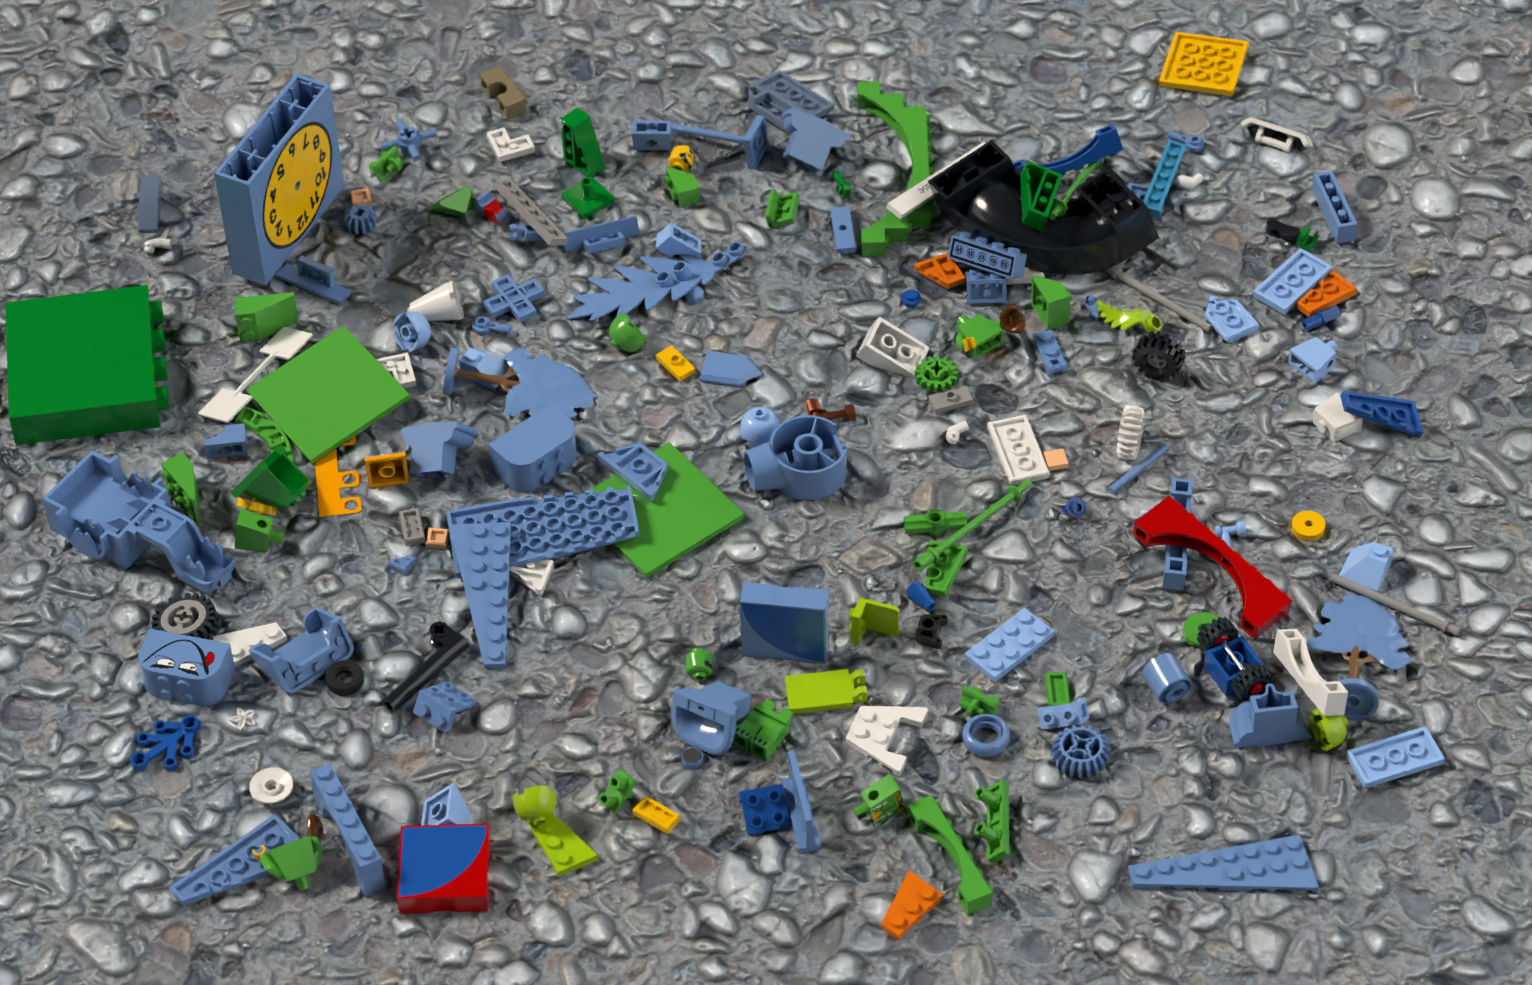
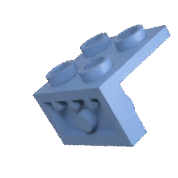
M979 268L965 271L967 304L1007 303L1006 277L989 271H981Z

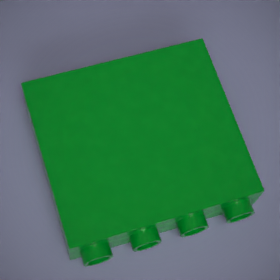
M148 285L5 302L9 421L15 445L161 427L160 411L169 410L170 402L167 386L158 387V381L168 380L165 356L156 357V353L166 352V343L163 328L154 329V324L164 323V314L161 300L151 301Z

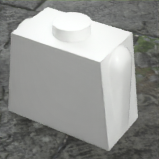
M1335 393L1313 411V423L1320 432L1327 435L1333 442L1357 433L1362 429L1363 418L1344 412L1338 393Z

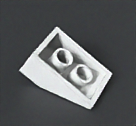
M879 316L869 328L856 357L873 367L915 378L917 364H921V360L925 359L930 347Z

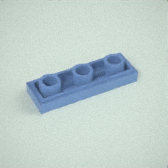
M849 206L830 208L837 254L856 252Z

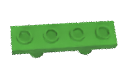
M1004 780L997 782L987 789L984 786H980L974 794L976 799L987 805V824L984 822L978 823L974 832L976 835L987 840V860L993 864L1009 855V783Z

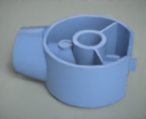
M802 415L787 419L779 424L771 434L769 442L744 452V467L751 489L753 491L778 489L783 494L799 500H818L835 493L846 479L847 467L846 444L841 445L836 435V423L819 416ZM833 452L838 454L839 459L837 461L831 459L834 458Z

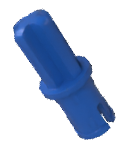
M1334 306L1322 312L1318 311L1316 315L1302 320L1304 330L1307 332L1320 325L1325 326L1327 322L1341 316L1340 309Z

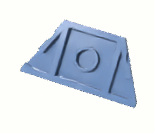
M640 442L631 444L628 447L615 448L616 452L604 455V452H599L597 454L600 462L650 501L654 500L668 471V463Z

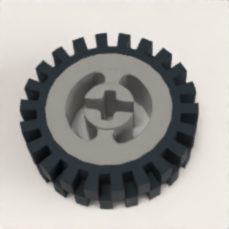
M185 593V598H182L181 594L176 595L177 600L175 601L171 597L168 599L169 604L167 605L165 602L160 604L162 609L157 608L155 610L156 614L152 616V629L208 640L214 639L213 635H217V629L220 627L219 617L214 604L209 598L206 599L204 595L199 597L198 593H194L192 597L190 593Z

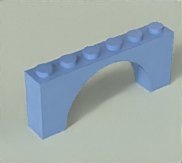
M328 763L309 771L315 803L323 818L331 815L348 850L357 883L365 898L386 890L381 858L331 764Z

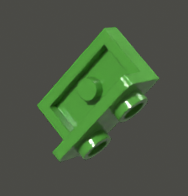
M776 189L771 190L765 218L774 229L795 223L800 200L799 194L793 192L780 196Z

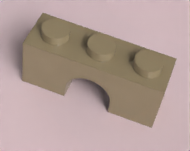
M500 66L480 74L481 88L489 98L497 96L498 109L507 121L527 113L526 104H528V99L526 95L519 91L517 84L510 80L509 74L504 72Z

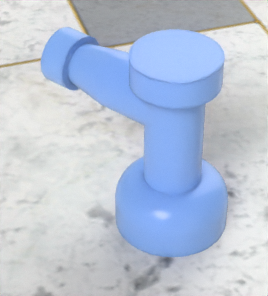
M1244 520L1238 521L1235 526L1228 527L1215 526V535L1224 540L1232 549L1229 535L1237 534L1238 537H1246Z

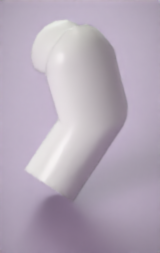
M156 238L147 240L144 243V252L154 253V247L171 249L172 239Z

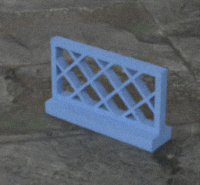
M788 751L789 778L781 779V784L783 783L787 809L798 852L801 854L821 850V845L804 779L800 774L795 751Z

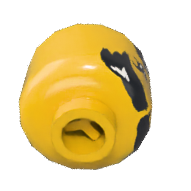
M686 145L676 146L670 154L668 160L669 167L686 173L689 172L695 161V153Z

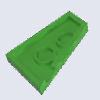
M929 540V547L935 548L942 542ZM953 544L939 555V561L928 566L925 588L929 594L942 597L947 596L969 553L968 547Z

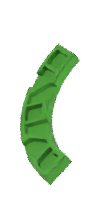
M243 407L235 419V424L245 423V428L261 437L271 453L278 446L282 445L286 449L284 454L293 462L289 440L275 421L266 418L259 411Z

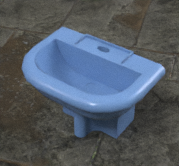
M794 107L784 111L782 114V119L784 120L783 127L791 135L783 157L793 161L797 167H805L814 172L821 171L829 151L842 146L851 139L849 133L836 128L835 125Z
M456 421L424 423L402 428L401 434L404 436L405 444L412 447L410 474L421 478L437 477L448 479V475H454L456 451H464L470 448L474 440L479 436L478 431L473 427Z
M719 681L701 689H674L671 715L676 734L688 745L713 755L726 753L732 746L736 731V720L750 712L751 694Z
M1272 684L1266 685L1263 695L1250 696V700L1234 708L1229 716V726L1236 748L1285 744L1309 740L1312 737L1303 709L1296 703L1294 692H1278Z

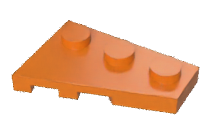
M909 870L881 923V928L899 941L943 900V894Z

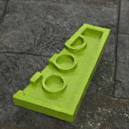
M554 813L546 819L545 823L540 825L526 822L558 877L598 860V855Z

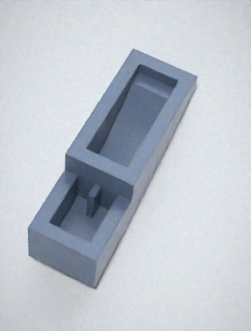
M161 175L141 176L138 216L139 233L158 232L162 207L161 194L163 186Z

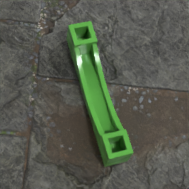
M932 795L908 804V819L916 832H923L935 839L954 860L962 884L958 885L957 899L966 914L969 915L991 906L992 896L994 895L993 889L989 883L984 881L980 867H976L973 863L970 851H966L963 847L960 835L955 834L950 819L945 818L940 803L935 802Z

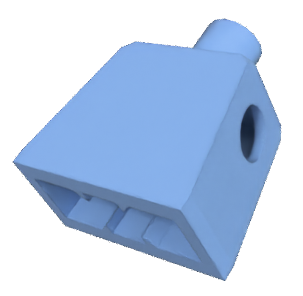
M1314 337L1291 348L1288 363L1316 384L1334 367L1335 351L1338 350V345L1333 340L1325 344L1319 338Z

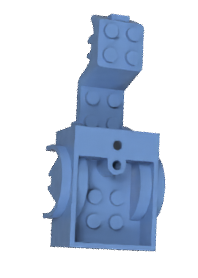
M91 451L42 498L50 530L65 537L77 550L91 558H104L126 570L153 544L164 550L179 580L206 594L212 593L218 586L222 588L232 577L231 572L234 570L237 557L224 556L219 542L213 545L208 536L204 539L192 519L172 509L168 489L164 488L162 478L159 477L151 485L145 475L140 478L137 471H134L128 480L122 471L117 455H114L109 460Z

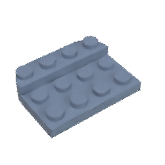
M781 70L752 84L747 103L749 109L764 116L783 130L785 129L783 127L784 120L782 119V114L790 108L794 107L807 114L810 113L821 118L832 112L835 105Z

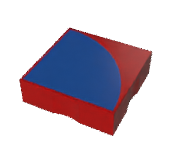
M489 824L401 826L397 884L399 914H421L439 911L456 913L488 912V870L491 857Z

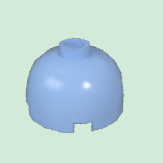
M404 312L395 317L393 326L396 325L394 337L401 349L404 351L408 349L409 352L421 349L428 343L431 335V326L424 315L418 312Z
M754 407L748 410L741 419V438L748 441L751 446H759L769 442L771 434L780 424L778 416L766 407Z

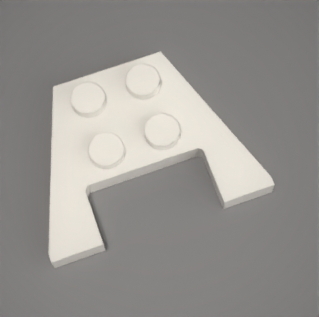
M860 706L846 736V744L867 757L871 756L879 761V765H885L893 770V774L900 777L907 762V757L887 750L901 722L922 728L928 715V708Z

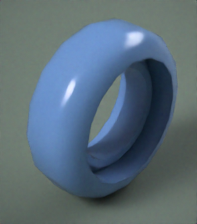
M993 714L976 715L969 719L963 728L962 734L965 747L979 757H992L1000 754L1008 746L1010 738L1007 724L1000 717ZM981 728H991L998 733L999 737L994 742L987 744L977 741L974 733Z

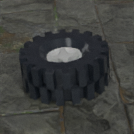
M1150 331L1149 334L1146 332L1141 336L1132 352V361H1135V367L1139 366L1138 371L1140 373L1144 372V376L1147 378L1149 376L1153 380L1158 378L1160 382H1164L1165 379L1171 381L1172 378H1176L1186 359V355H1184L1186 352L1185 349H1181V343L1177 344V339L1174 337L1172 339L1169 338L1170 335L1167 333L1164 336L1159 331L1156 334L1154 331Z

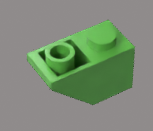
M670 167L666 168L664 182L666 187L670 188L673 201H677L679 207L701 201L700 186L693 174Z

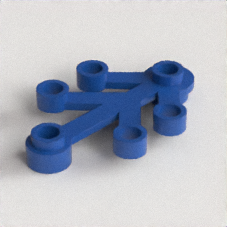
M188 715L181 722L156 721L154 723L156 734L140 733L137 735V742L140 747H147L150 743L159 744L146 753L136 752L130 757L132 768L138 772L144 771L149 761L167 749V756L163 762L164 768L169 772L176 770L177 761L175 758L178 740L185 736L184 746L180 749L181 756L184 759H191L194 756V749L192 747L193 737L201 730L200 720L193 715ZM167 730L176 731L173 734H165Z

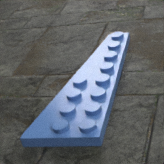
M1300 835L1129 865L1127 870L1133 889L1173 887L1176 890H1183V887L1198 888V890L1219 888V891L1251 892L1256 889H1265L1268 892H1276V889L1290 890L1295 893L1298 890H1312V893H1316L1319 888Z

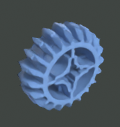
M1073 724L1072 729L1065 727L1064 732H1059L1057 737H1055L1052 746L1053 762H1056L1057 769L1062 768L1063 774L1069 772L1071 777L1075 774L1078 775L1079 779L1082 775H1086L1089 778L1091 773L1097 776L1099 770L1103 771L1105 765H1108L1111 754L1109 740H1106L1105 734H1100L1099 729L1093 731L1092 726L1084 728L1083 724L1077 728ZM1093 752H1098L1095 756H1092Z

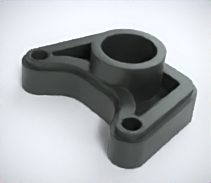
M944 614L922 615L916 632V641L920 644L940 649L942 647V640L937 636V632L940 627L948 624V616Z

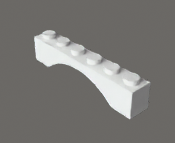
M1297 629L1277 630L1273 653L1324 716L1344 715L1348 691L1340 681L1327 682L1318 674L1310 659L1305 638Z

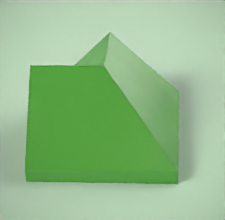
M468 185L427 206V210L455 216L466 214V212L474 208L472 186Z

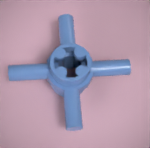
M403 119L397 120V125L400 129L397 139L381 143V150H388L393 146L400 147V152L403 155L412 156L413 161H419L418 145L421 140L436 137L435 129L417 133L415 128L406 127Z

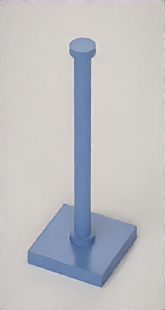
M761 115L756 116L745 136L671 123V130L674 132L744 144L747 165L750 169H756L769 146L765 117Z

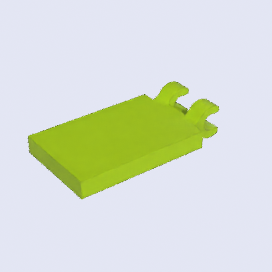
M848 669L785 676L789 710L793 714L853 708V703L867 702V688L863 686L865 685L864 669L855 670L851 674H849Z

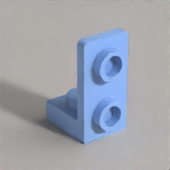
M1085 697L1077 698L1069 704L1041 707L1037 710L1041 729L1071 726L1073 724L1078 725L1089 719Z

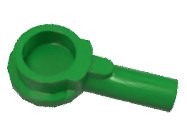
M835 170L832 175L837 183L836 194L841 199H845V197H849L851 194V184L848 180H843L840 172Z

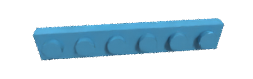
M1169 139L1143 200L1148 207L1150 215L1158 217L1185 152V144Z

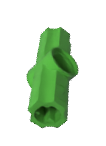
M931 509L927 514L904 516L905 534L927 532L931 536H940L944 531L960 530L967 524V515L965 511L944 513L939 509Z

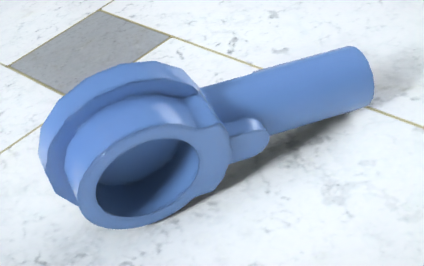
M1171 130L1168 132V138L1185 144L1186 149L1192 153L1200 152L1204 147V140L1200 136L1193 135L1187 137Z
M477 317L472 322L473 330L479 335L496 331L509 334L511 332V326L491 323V320L487 317Z

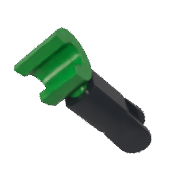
M1269 219L1266 222L1268 227L1266 233L1268 235L1297 242L1298 246L1305 251H1310L1320 237L1317 234L1314 236L1309 235L1311 227H1305L1301 232V228L1284 224L1276 219Z

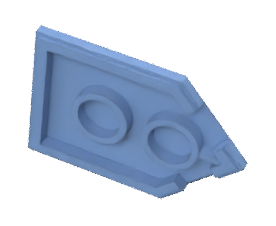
M707 351L700 381L740 387L746 384V381L762 376L763 373L748 356Z

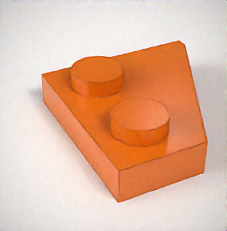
M948 253L914 264V270L946 289L965 283V276L954 260L948 258Z

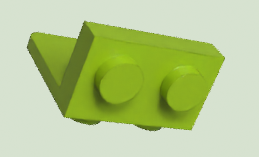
M859 597L856 607L851 608L849 620H851L849 626L851 643L859 645L866 629L895 637L898 636L900 609L890 604L887 605Z

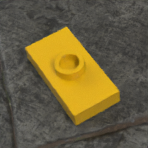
M672 345L656 354V360L679 382L696 373L695 367Z
M646 795L632 810L633 815L667 835L681 821V815Z

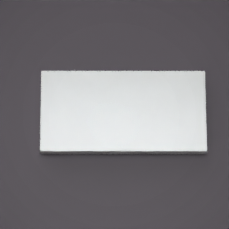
M1026 415L987 423L988 431L1010 485L1022 484L1027 479L1033 482L1050 478V472Z

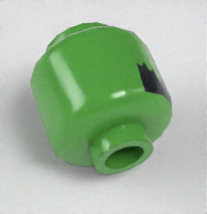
M705 648L692 649L685 657L687 675L696 681H703L706 677H709L713 673L712 654Z

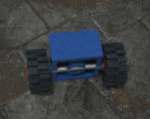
M1218 617L1217 621L1213 619L1212 623L1209 624L1208 622L1205 624L1206 627L1201 628L1202 632H1199V637H1197L1198 643L1205 651L1204 668L1223 694L1227 697L1236 693L1242 702L1250 700V696L1264 694L1266 685H1273V677L1243 636L1239 637V632L1232 622L1226 617H1223V619Z

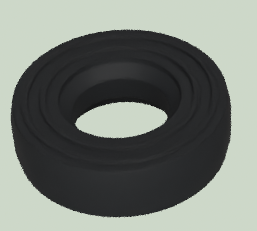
M337 661L326 671V685L336 695L347 696L354 694L360 690L364 683L363 670L354 661ZM342 673H350L353 678L349 682L340 683L337 681V676Z

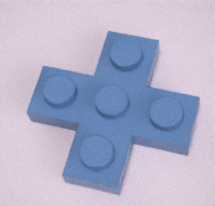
M507 274L491 281L492 288L498 295L484 300L483 304L492 318L511 311L518 322L521 323L537 316V311L531 302L545 296V293L536 279L517 286L510 275Z

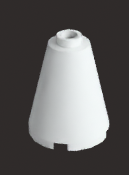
M453 281L447 282L410 303V307L407 308L408 312H418L424 315L428 321L460 320L464 318L463 307H460L459 302L461 299Z

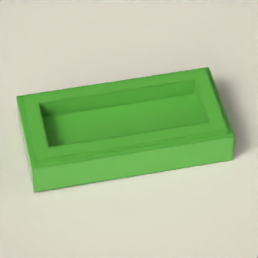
M1045 673L1048 706L1069 704L1070 696L1067 673Z

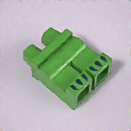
M769 699L762 704L756 703L747 714L745 720L739 726L736 725L732 743L748 752L751 749L752 754L768 761L785 736L789 734L793 712L785 708L779 714L776 713V704Z

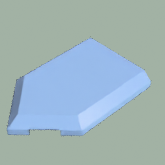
M1210 295L1204 317L1226 342L1231 343L1258 330L1260 325L1238 300L1229 299L1227 301Z

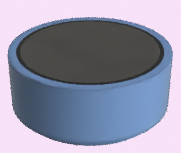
M690 747L682 752V764L686 768L696 769L703 764V753L700 749Z

